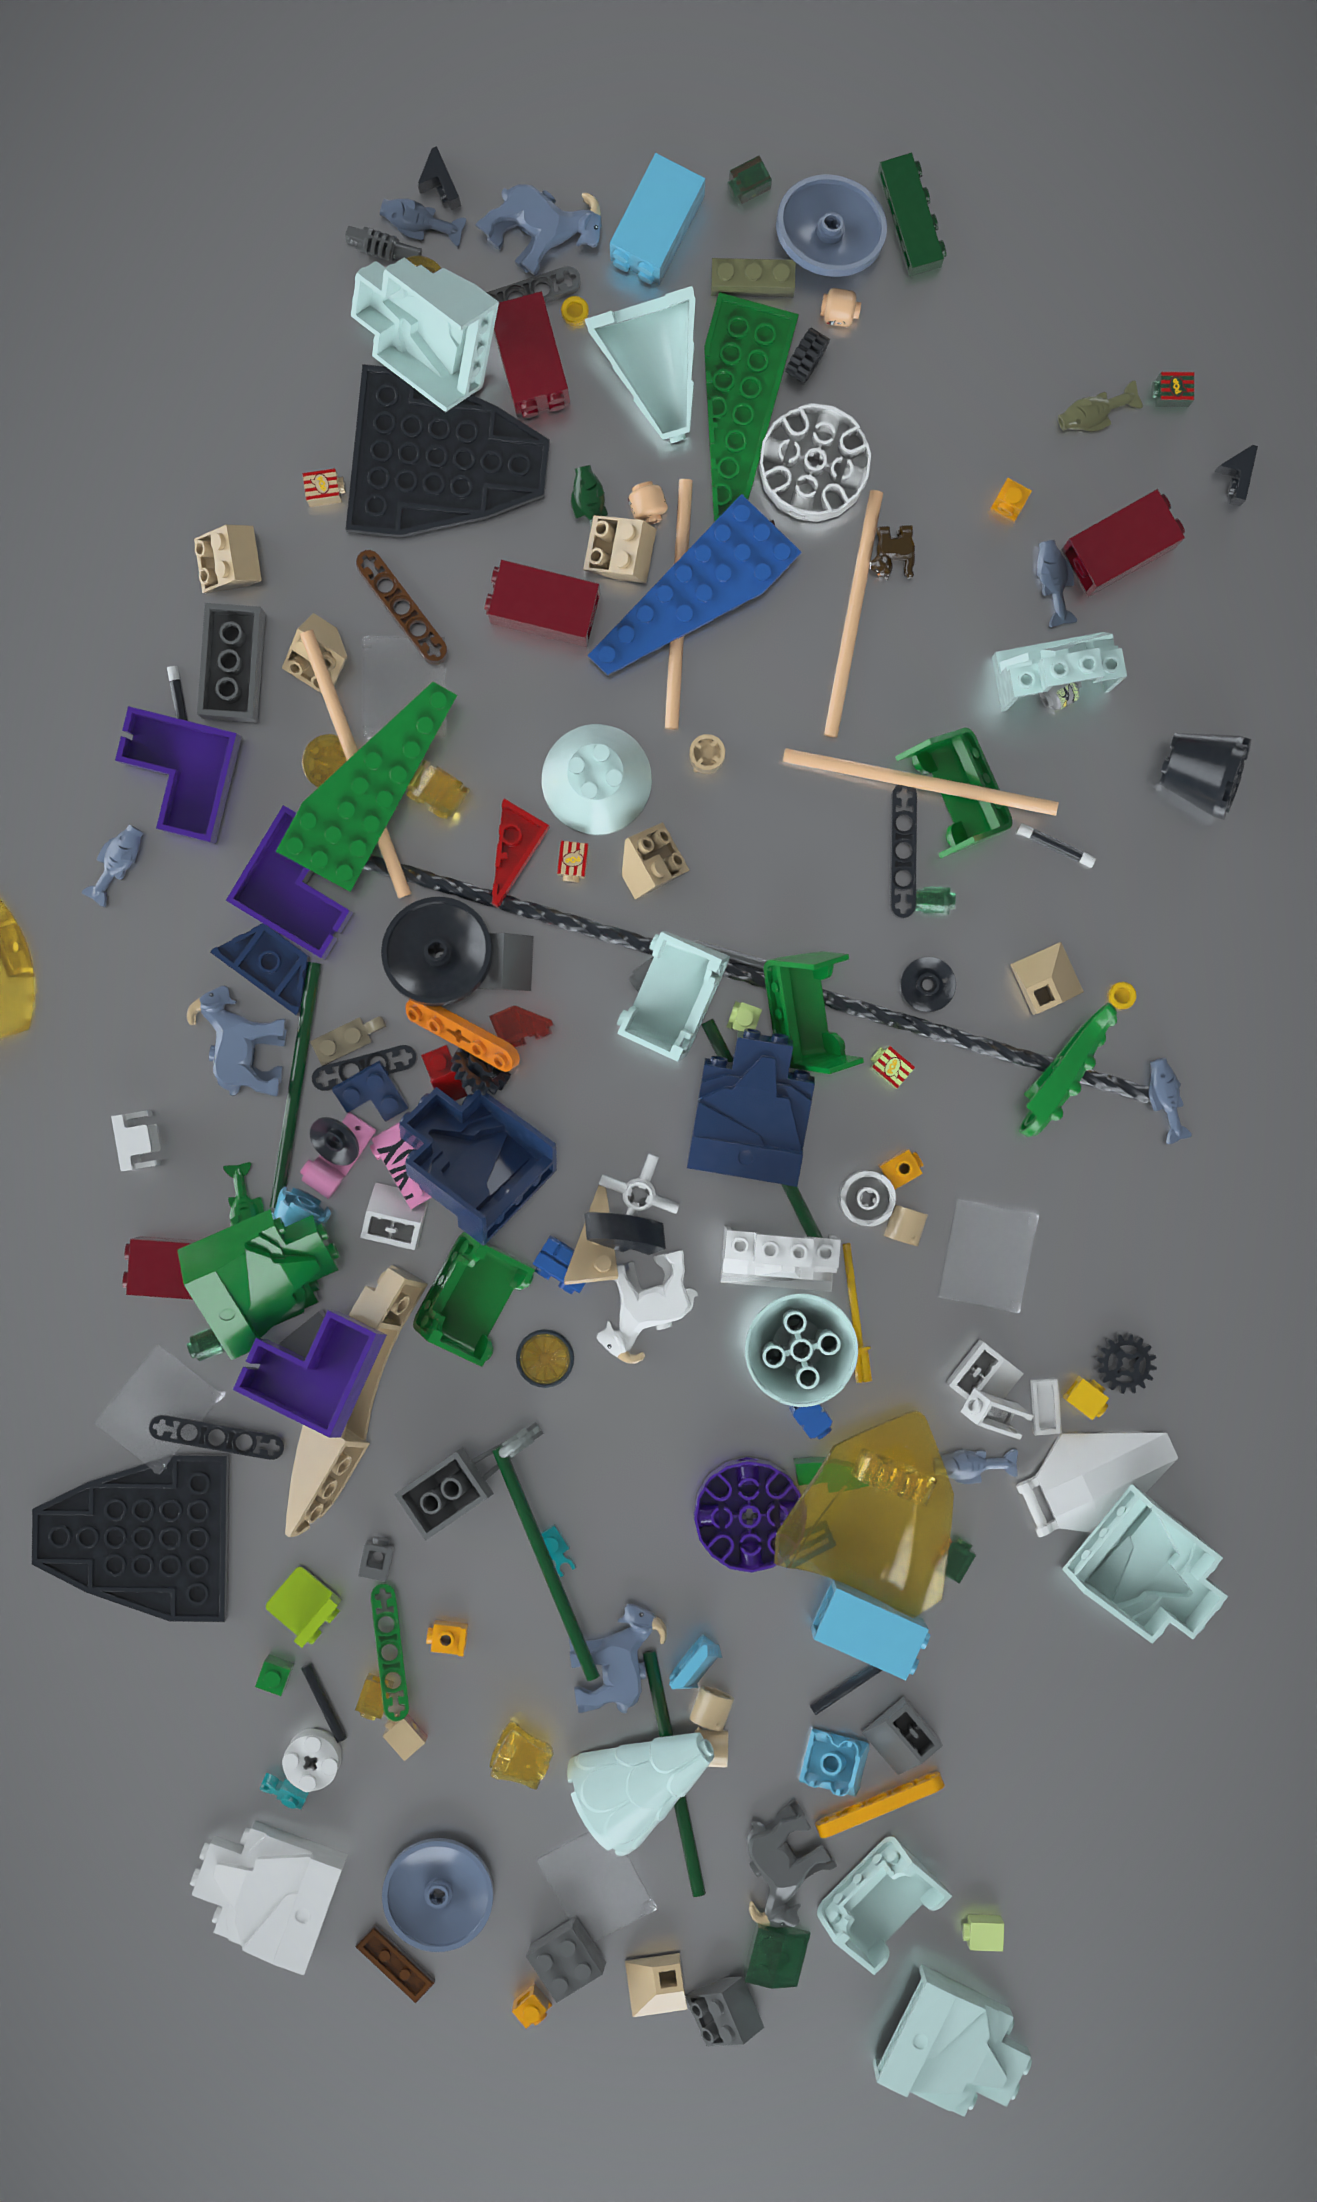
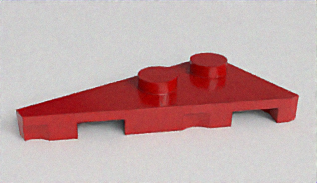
M505 798L501 806L502 815L501 824L499 825V842L497 844L495 861L496 870L492 889V905L499 908L550 829L547 823Z

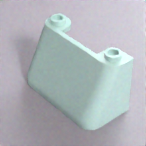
M662 931L660 935L656 934L651 942L650 949L653 950L652 956L654 958L633 1006L628 1011L623 1010L618 1019L617 1025L620 1028L617 1034L678 1062L687 1056L728 965L730 956Z
M887 1837L822 1900L817 1909V1916L833 1942L875 1975L887 1963L890 1951L885 1942L922 1905L926 1906L929 1910L935 1911L943 1907L952 1895L903 1844L894 1837Z

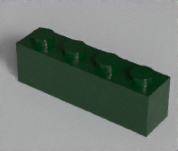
M912 152L881 161L878 174L909 276L941 268L947 253L943 240L939 241L936 231L939 227L936 215L934 213L930 214L928 204L931 202L927 187H922L920 181L922 177L920 162L918 160L914 161Z

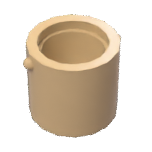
M704 734L698 736L692 742L689 752V760L694 768L693 771L711 774L721 768L725 759V747L722 741L714 735Z
M895 1205L889 1217L884 1236L918 1246L928 1215Z
M700 1686L690 1720L707 1729L723 1731L734 1697L716 1688Z
M701 1727L695 1729V1733L700 1732L703 1738L707 1739L713 1747L715 1757L708 1767L727 1768L728 1731L702 1730Z

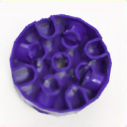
M752 1457L727 1461L709 1473L697 1492L694 1509V1521L699 1541L711 1557L729 1569L750 1573L773 1568L791 1554L802 1538L806 1516L800 1490L789 1474L769 1460ZM747 1509H752L753 1513H757L752 1515V1520H747L746 1515H742L746 1513Z

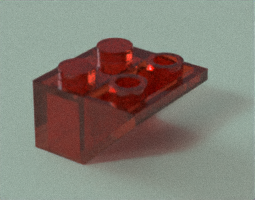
M516 1005L489 1016L497 1037L510 1043L515 1049L527 1045L525 1039L535 1036V1039L538 1040L552 1034L551 1028L555 1027L554 1021Z

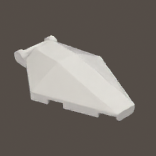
M1167 1432L1062 1433L1057 1437L1037 1474L1017 1484L1016 1487L1019 1494H1023L1037 1526L1035 1530L1038 1537L1050 1534L1059 1528L1092 1533L1131 1484L1143 1493H1146L1178 1459V1456ZM1040 1486L1054 1519L1051 1521H1046L1034 1494L1033 1488Z

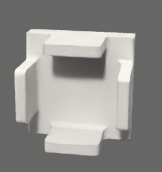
M152 1110L111 1116L121 1172L161 1165L160 1159L141 1162L142 1154L161 1151L158 1126L156 1124L135 1126L134 1119L153 1116Z

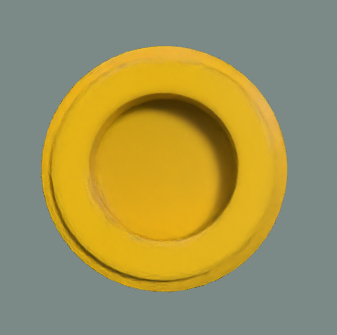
M579 296L568 297L561 306L563 320L571 326H580L585 323V319L589 316L587 302Z
M1118 982L1109 988L1107 998L1109 1003L1116 1007V1009H1127L1136 1001V990L1127 982Z

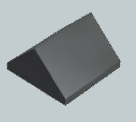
M490 933L493 946L492 962L487 976L477 989L531 991L534 936Z

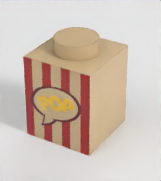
M335 468L302 473L306 501L309 507L342 503L341 494L346 493L343 476H338Z
M560 842L557 875L563 876L562 881L579 883V878H586L588 843Z
M408 1714L402 1721L392 1722L388 1720L384 1725L387 1728L383 1734L384 1739L404 1761L426 1743L428 1736Z

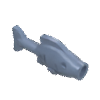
M408 198L384 199L380 209V216L386 217L390 223L407 237L424 240L425 230L434 229L447 233L456 246H460L461 234L467 221L466 218H459L450 223L434 218L433 216L436 212L434 208L424 207L421 203Z
M1055 540L1039 543L1037 576H1039L1043 584V595H1052L1055 613L1050 620L1049 627L1076 623L1077 618L1070 611L1066 610L1063 596L1065 587L1074 586L1072 567L1056 546Z
M129 824L126 830L104 844L97 857V861L104 863V872L97 884L82 890V894L93 898L100 906L106 907L107 895L105 890L114 876L121 880L125 875V870L132 863H135L143 835L142 831Z
M1166 1058L1151 1061L1149 1098L1154 1111H1159L1163 1108L1167 1113L1171 1129L1168 1132L1166 1143L1173 1144L1180 1139L1191 1137V1132L1186 1127L1181 1126L1177 1107H1183L1179 1089L1181 1083L1177 1080Z
M962 1448L946 1453L941 1457H934L933 1472L934 1474H941L952 1478L962 1484L981 1483V1473L986 1469H1004L1011 1476L1017 1477L1016 1463L1018 1451L1017 1449H1012L1003 1458H986L985 1450L973 1452L963 1450Z

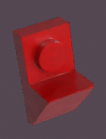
M448 1045L421 1055L433 1089L437 1087L454 1101L468 1095L466 1089L462 1087V1079L455 1080L454 1077L457 1072L451 1071L453 1063L451 1062L452 1055Z

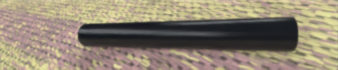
M311 1663L303 1666L301 1670L337 1743L342 1742L347 1737Z
M872 1665L868 1666L810 1705V1708L815 1715L819 1714L883 1670Z

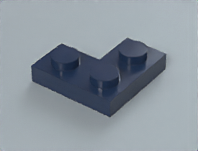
M380 1060L332 1088L333 1093L346 1113L369 1100L372 1101L385 1122L409 1109V1104Z

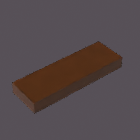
M376 1924L355 1946L414 2003H417L435 1983V1980Z

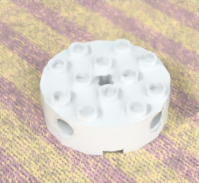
M811 403L800 406L798 409L791 410L777 419L763 440L759 474L764 492L779 510L795 519L819 522L837 517L854 505L863 491L869 477L871 452L864 433L852 416L829 405ZM813 459L819 460L816 467L811 466Z

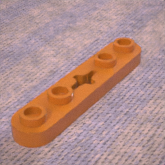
M411 1000L406 1003V1015L410 1021L501 1071L508 1072L519 1064L520 1057L513 1045L442 1006H426Z

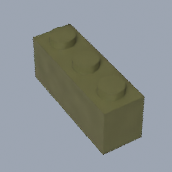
M712 258L711 296H718L720 292L731 296L794 297L796 262L794 260Z

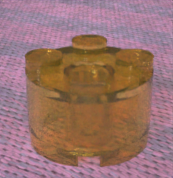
M423 759L407 787L408 792L406 796L419 804L428 803L431 805L429 811L442 819H447L449 816L454 817L469 793L470 788L463 786L461 789L463 784L461 781L438 766L435 768L430 765L428 768L431 762Z

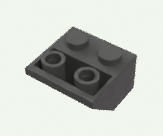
M904 1696L862 1731V1734L897 1775L921 1765L943 1746L937 1734Z
M743 1976L722 1978L686 1994L690 2011L696 2020L706 2046L744 2045L764 2028Z

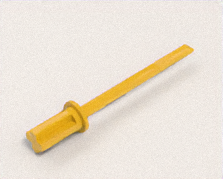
M844 1243L842 1246L852 1325L858 1342V1359L854 1370L856 1383L872 1381L868 1350L871 1349V1346H863L851 1244Z

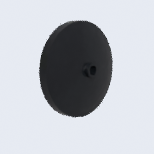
M449 897L424 898L403 908L387 927L381 947L383 968L392 985L407 999L426 1006H446L459 1002L471 995L487 976L493 955L492 939L480 915L467 904ZM443 952L438 958H435L437 953Z

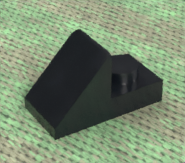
M436 146L431 149L418 181L419 193H424L436 187L442 203L448 202L450 209L453 210L461 206L460 198Z
M1251 445L1225 461L1214 471L1235 477L1231 478L1227 494L1231 495L1229 504L1241 506L1246 501L1258 449L1256 445Z

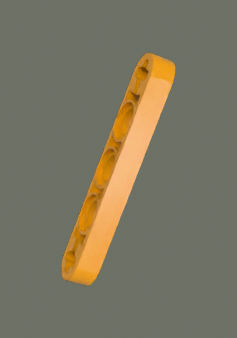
M940 1772L928 1773L827 1815L815 1822L816 1829L820 1838L833 1836L936 1793L945 1787Z

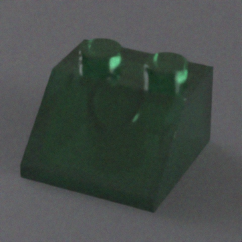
M756 1923L744 1968V1981L769 1989L797 1987L811 1932L794 1927L776 1928Z

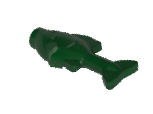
M591 465L575 468L576 476L570 502L574 517L578 519L585 516L590 521L592 527L594 515L607 517L608 512L604 506L605 492L598 477L593 473Z

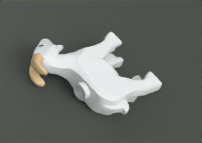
M683 1250L653 1256L654 1261L663 1268L665 1273L663 1284L643 1290L638 1282L634 1262L617 1265L618 1279L614 1281H616L621 1297L619 1330L615 1331L611 1322L607 1321L606 1329L597 1333L596 1338L611 1354L620 1360L630 1364L642 1361L645 1357L644 1352L637 1355L629 1353L642 1329L656 1326L657 1330L670 1328L673 1326L672 1321L682 1319L692 1310L694 1297L698 1296V1293L694 1289H685L684 1287L685 1266Z

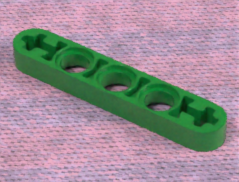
M379 1584L373 1588L370 1602L383 1712L388 1720L399 1722L409 1712V1701L396 1594L390 1585ZM383 1589L385 1594H390L391 1596L386 1601L387 1609L392 1607L393 1612L385 1611L377 1615L376 1609L381 1610L382 1605L380 1600L375 1599V1596L379 1595L380 1590ZM389 1617L393 1620L394 1628L391 1632L386 1633L379 1629L378 1622L381 1618ZM393 1645L396 1647L398 1653L394 1660L389 1661L382 1657L381 1652L384 1646ZM389 1673H396L401 1678L400 1686L395 1689H391L385 1684V1677ZM403 1691V1697L397 1696L398 1705L404 1706V1710L400 1711L398 1717H395L394 1712H389L388 1707L393 1706V1698L387 1699L386 1693L395 1694Z

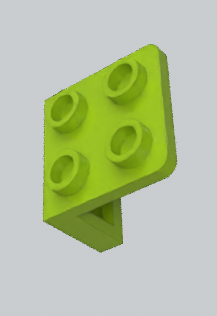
M299 1566L266 1603V1610L297 1635L294 1642L303 1648L307 1642L312 1645L321 1635L322 1631L319 1628L325 1621L330 1624L340 1610L336 1607L342 1599L304 1567Z

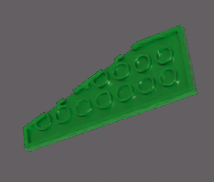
M720 292L704 345L714 522L741 494L749 501L761 457L762 443L767 435L799 317L797 313Z
M435 682L430 683L302 802L276 852L351 892L457 695Z

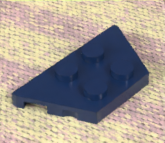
M262 923L210 951L211 954L297 1016L300 1013L309 956L272 928Z

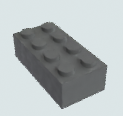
M205 603L197 715L202 719L258 723L265 612L261 607Z

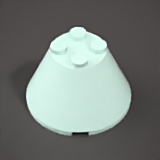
M602 724L581 726L563 735L550 749L542 769V789L550 810L567 827L590 835L610 834L632 823L646 806L652 786L649 760L639 743L626 732Z
M791 1294L774 1300L757 1314L747 1333L745 1357L753 1380L764 1393L786 1405L808 1407L828 1401L844 1388L856 1368L858 1342L850 1320L835 1304L825 1298L812 1294Z

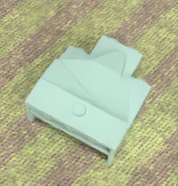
M406 258L388 265L387 268L375 261L357 272L354 296L352 298L351 317L375 334L372 353L375 359L445 412L483 387L499 305L496 299L474 283L445 268L431 273L422 265L416 267Z
M1107 632L998 651L992 656L1002 711H1007L1019 697L1048 692L1052 686L1092 679V683L1103 681L1104 692H1110L1127 677L1122 648L1118 649V645H1114L1113 634Z
M1133 1484L1129 1486L1062 1569L1084 1594L1152 1644L1164 1633L1169 1623H1172L1190 1638L1194 1639L1204 1629L1214 1613L1222 1607L1223 1602L1228 1597L1216 1584L1207 1578L1210 1573L1216 1570L1223 1557Z
M921 1964L919 1968L921 1980L881 2061L876 2058L873 2061L877 2083L905 2097H908L911 2092L965 2117L968 2109L972 2110L978 2097L976 2092L1007 2107L1010 2099L1014 2100L1020 2088L1018 2083L1022 2075H1026L1029 2072L1032 2064L1028 2048L1005 2037V2035L1008 2036L1011 2033L1015 2022L1011 2009Z

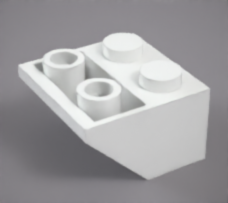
M376 1182L368 1204L360 1238L411 1250L418 1249L429 1200L411 1210L398 1187Z
M979 1339L946 1383L966 1400L974 1388L1004 1399L1024 1373ZM991 1406L987 1414L992 1415L996 1407Z

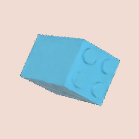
M655 153L610 241V259L613 261V265L622 271L627 272L629 269L637 273L638 278L648 284L654 282L660 285L705 197L706 178Z
M834 1578L811 1626L814 1640L905 1681L909 1674L913 1675L919 1663V1659L916 1657L920 1648L924 1650L930 1639L929 1629L923 1618Z

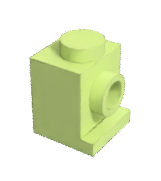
M735 1001L726 1027L743 1032L747 1028L756 1029L762 1009Z

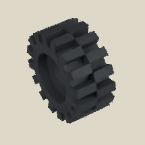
M812 327L809 328L791 356L785 372L805 383L826 351L830 338Z

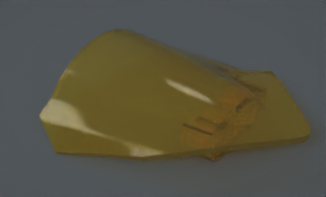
M910 1411L833 1445L818 1472L777 1531L774 1563L790 1569L813 1572L842 1582L912 1618L917 1617L943 1600L954 1493L925 1416L919 1411Z

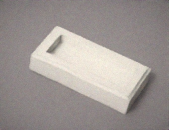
M1058 1378L1029 1380L1033 1435L1062 1434Z

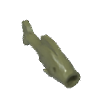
M1131 381L1123 394L1107 399L1106 392H1102L1095 397L1089 396L1077 400L1064 413L1058 415L1061 429L1063 431L1067 429L1084 430L1087 432L1098 431L1111 425L1108 417L1111 410L1126 404L1133 408H1142L1143 404L1138 395L1136 381Z

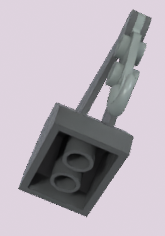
M535 1422L527 1429L524 1428L492 1449L503 1445L499 1450V1456L502 1458L509 1456L512 1459L544 1433ZM462 1447L394 1494L425 1541L494 1494L486 1480L499 1470L498 1465L496 1464L483 1476L474 1465L493 1454L492 1449L471 1460Z

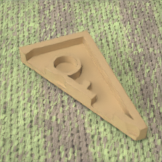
M598 1185L589 1212L610 1213L606 1187ZM584 1223L564 1278V1285L618 1279L615 1250L588 1241Z

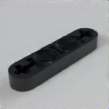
M400 1045L321 1066L313 1072L312 1083L318 1090H332L334 1086L338 1085V1078L329 1080L328 1086L325 1087L324 1083H318L317 1079L321 1077L322 1071L331 1075L336 1073L334 1067L339 1066L338 1073L343 1082L347 1079L344 1075L346 1065L353 1063L358 1066L360 1072L369 1067L371 1060L377 1056L385 1060V1069L389 1075L413 1068L417 1063V1052L411 1046ZM403 1049H405L406 1053L412 1054V1058L408 1060V1065H404L402 1061L395 1062L396 1069L391 1070V1061L387 1053L392 1052V1058L400 1056Z

